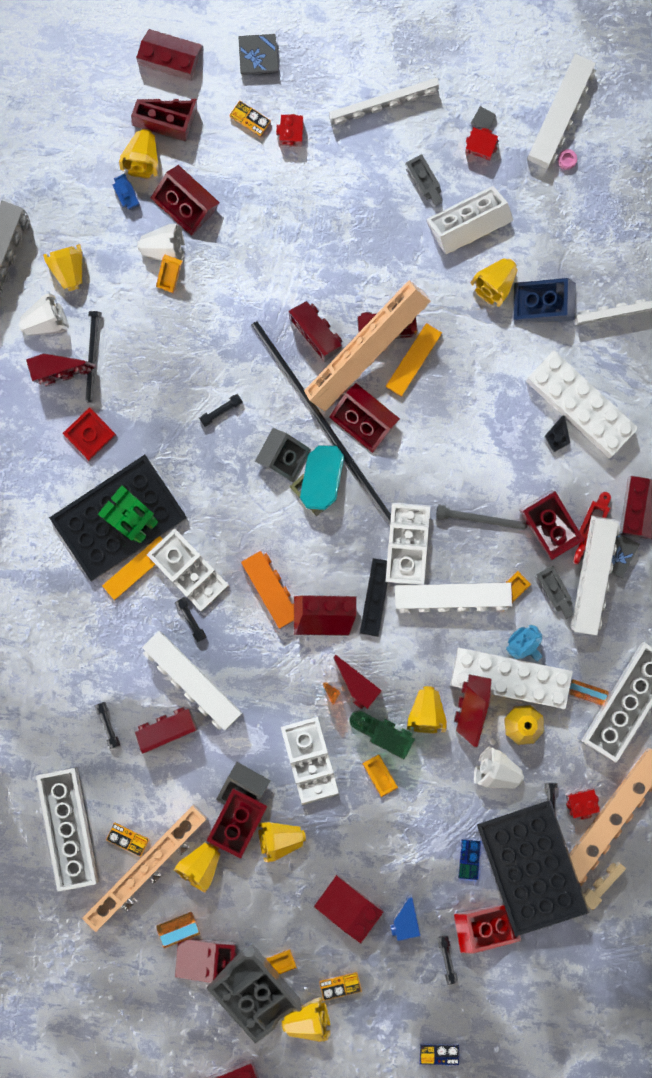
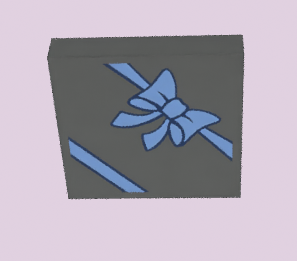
M276 34L238 36L241 75L278 73Z
M619 534L615 539L617 547L615 555H612L611 563H613L612 574L623 578L640 544Z

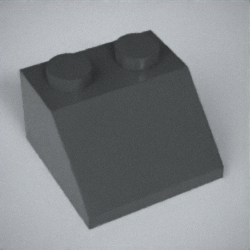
M272 428L255 462L277 475L294 482L311 449L289 434Z
M236 762L216 800L225 804L234 788L260 801L271 780Z

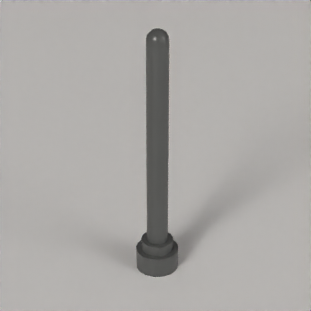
M442 504L437 506L436 519L439 520L450 517L523 530L528 526L526 522L449 510L450 508Z

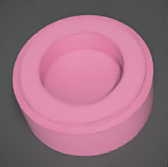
M566 149L559 154L558 164L561 168L569 170L576 165L577 155L574 151Z

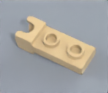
M612 863L606 869L607 874L603 878L599 877L594 882V888L586 890L584 897L590 909L594 910L601 903L602 899L600 897L626 870L621 863Z

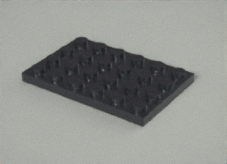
M144 454L49 517V519L92 582L153 542L159 536H162L186 520L187 516ZM121 486L154 513L153 516L158 521L152 529L146 524L141 529L146 534L145 539L141 543L130 540L98 515L108 501L114 506L116 505L111 498Z
M551 800L477 824L515 937L590 913Z

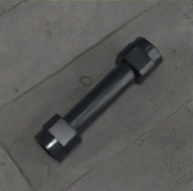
M238 394L231 396L230 400L209 414L206 412L199 417L203 426H209L213 423L212 420L232 407L237 408L243 403Z
M183 597L176 601L174 604L178 611L182 612L191 627L192 635L198 643L207 638L204 630L199 628L188 609L189 605Z
M106 702L94 705L107 734L108 740L106 741L109 749L120 746L118 736L115 737L107 714L109 710Z
M448 935L438 937V946L441 948L446 969L447 985L458 983L457 973L454 972L449 951Z

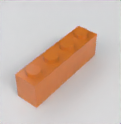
M259 551L241 561L278 628L281 629L293 622L294 603L291 604L288 599L291 594L286 586L282 587L279 580H281V577L277 570L272 571L269 566L272 561L268 554H263Z

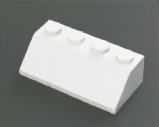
M494 186L426 219L434 237L445 254L454 252L458 248L470 244L474 240L486 236L492 231L514 221L508 202Z

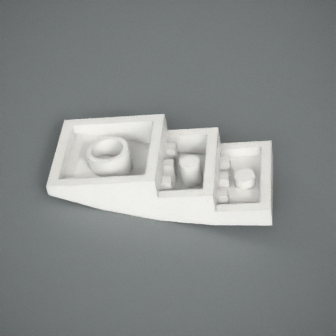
M392 503L386 582L424 585L430 518L429 505Z
M175 528L147 554L201 612L229 587L222 577Z
M318 717L281 727L301 804L305 805L339 795Z

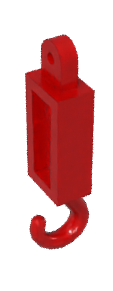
M602 492L597 502L592 501L579 530L584 541L579 544L573 559L575 564H579L584 555L594 510L603 511V518H608L611 512V508L608 507L611 495L608 492Z

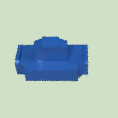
M124 173L114 178L115 183L112 186L123 208L127 207L130 211L140 206L136 193L126 174Z

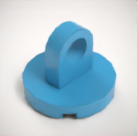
M528 625L529 627L519 628L509 638V645L506 647V650L515 659H521L530 655L538 662L543 657L537 650L542 641L541 631L534 625Z

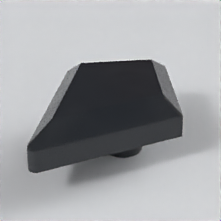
M565 415L544 436L553 453L570 444Z

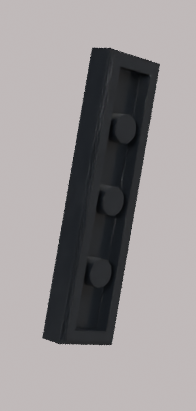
M372 559L359 634L379 637L388 582H386L387 560Z

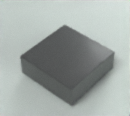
M480 106L471 124L479 129H489L496 118V114Z

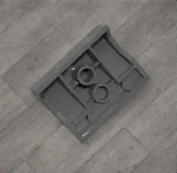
M253 944L240 952L207 987L212 996L255 1044L271 1033L279 1020L288 1013L302 1010L300 997Z

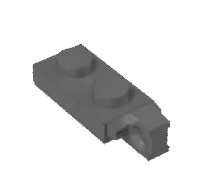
M421 154L406 162L405 165L423 197L425 196L426 200L431 199L435 207L442 204L443 200L439 195L442 192L440 184L424 156Z
M554 566L536 574L554 609L557 612L562 611L566 619L573 616L574 614L569 607L573 604L572 598Z

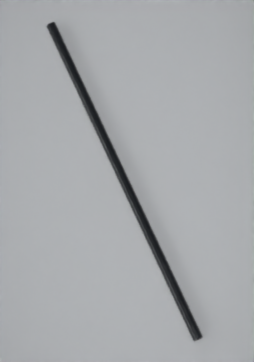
M255 321L251 326L331 442L342 452L345 462L390 525L391 513L317 406L308 399L304 392L305 389L258 321Z

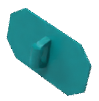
M318 445L308 454L300 499L307 509L326 510L337 500L344 455L337 446Z

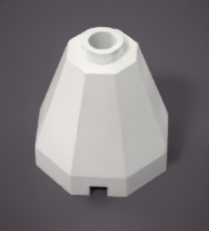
M168 224L142 235L137 242L138 251L145 257L162 261L163 256L166 254L182 261L184 259V251H181V245L185 246L182 228L178 224Z
M48 293L42 296L20 317L19 328L22 333L32 336L62 333L68 330V327L64 326L68 323L60 303L56 304L54 302L57 299L55 295Z
M488 746L480 755L478 761H481V764L475 767L474 783L486 788H516L522 784L524 779L522 769L501 751Z

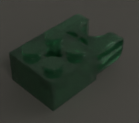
M360 710L354 711L349 717L350 725L369 736L371 743L405 760L415 741L412 738L413 733L404 728L399 731L394 728L396 724L384 719L382 722Z

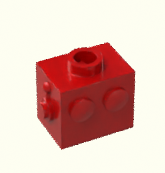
M281 114L280 124L276 125V135L279 136V144L281 146L302 147L303 115Z
M473 127L472 131H470V136L466 139L467 146L465 152L490 161L492 155L497 151L498 136L492 134V131L487 128H481L480 130Z
M591 788L566 794V807L570 810L572 818L589 819L592 818L591 814L600 812V807L598 806L599 797L595 794L594 789Z

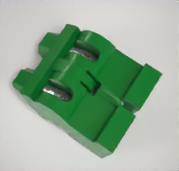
M121 486L111 498L116 505L114 506L108 501L98 515L130 540L141 543L146 536L141 529L145 524L152 529L158 521L153 516L154 513Z

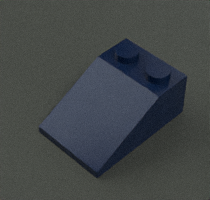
M560 278L514 283L515 321L562 322L575 320L576 283L571 279Z

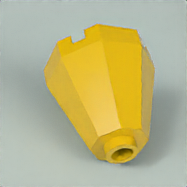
M142 129L134 134L120 155V170L124 172V169L128 170V175L149 179L152 174L154 177L157 176L159 168L155 135L150 130Z
M81 244L76 245L77 249L74 246L50 252V257L48 254H43L47 266L62 288H68V291L80 289L79 285L82 284L83 251Z
M503 258L478 271L470 283L472 286L476 285V294L488 304L493 305L496 302V306L500 307L510 292L518 271L517 265L513 260Z
M424 686L423 689L419 690L407 720V730H411V727H413L414 732L431 734L437 733L438 729H441V733L446 731L447 720L439 691L434 690V687Z
M531 705L514 706L504 718L505 735L517 745L534 744L544 733L543 715ZM526 722L529 723V727H527V729H525L524 724Z
M271 822L259 823V827H262V830H258L260 850L262 854L266 853L267 856L263 858L264 862L276 861L301 848L303 842L306 841L305 831L301 830L298 826Z
M203 843L179 861L174 871L185 881L191 882L193 887L205 893L212 883L219 861V847L211 843Z
M322 997L302 1005V1010L299 1012L291 1011L288 1013L284 1020H282L283 1031L291 1037L319 1042L327 1041L331 1035L330 1030L327 1031V1026H330V1018L325 1002L322 1003Z

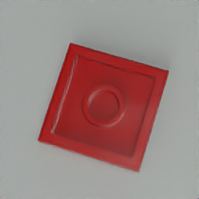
M90 407L62 433L88 461L116 436L110 427Z

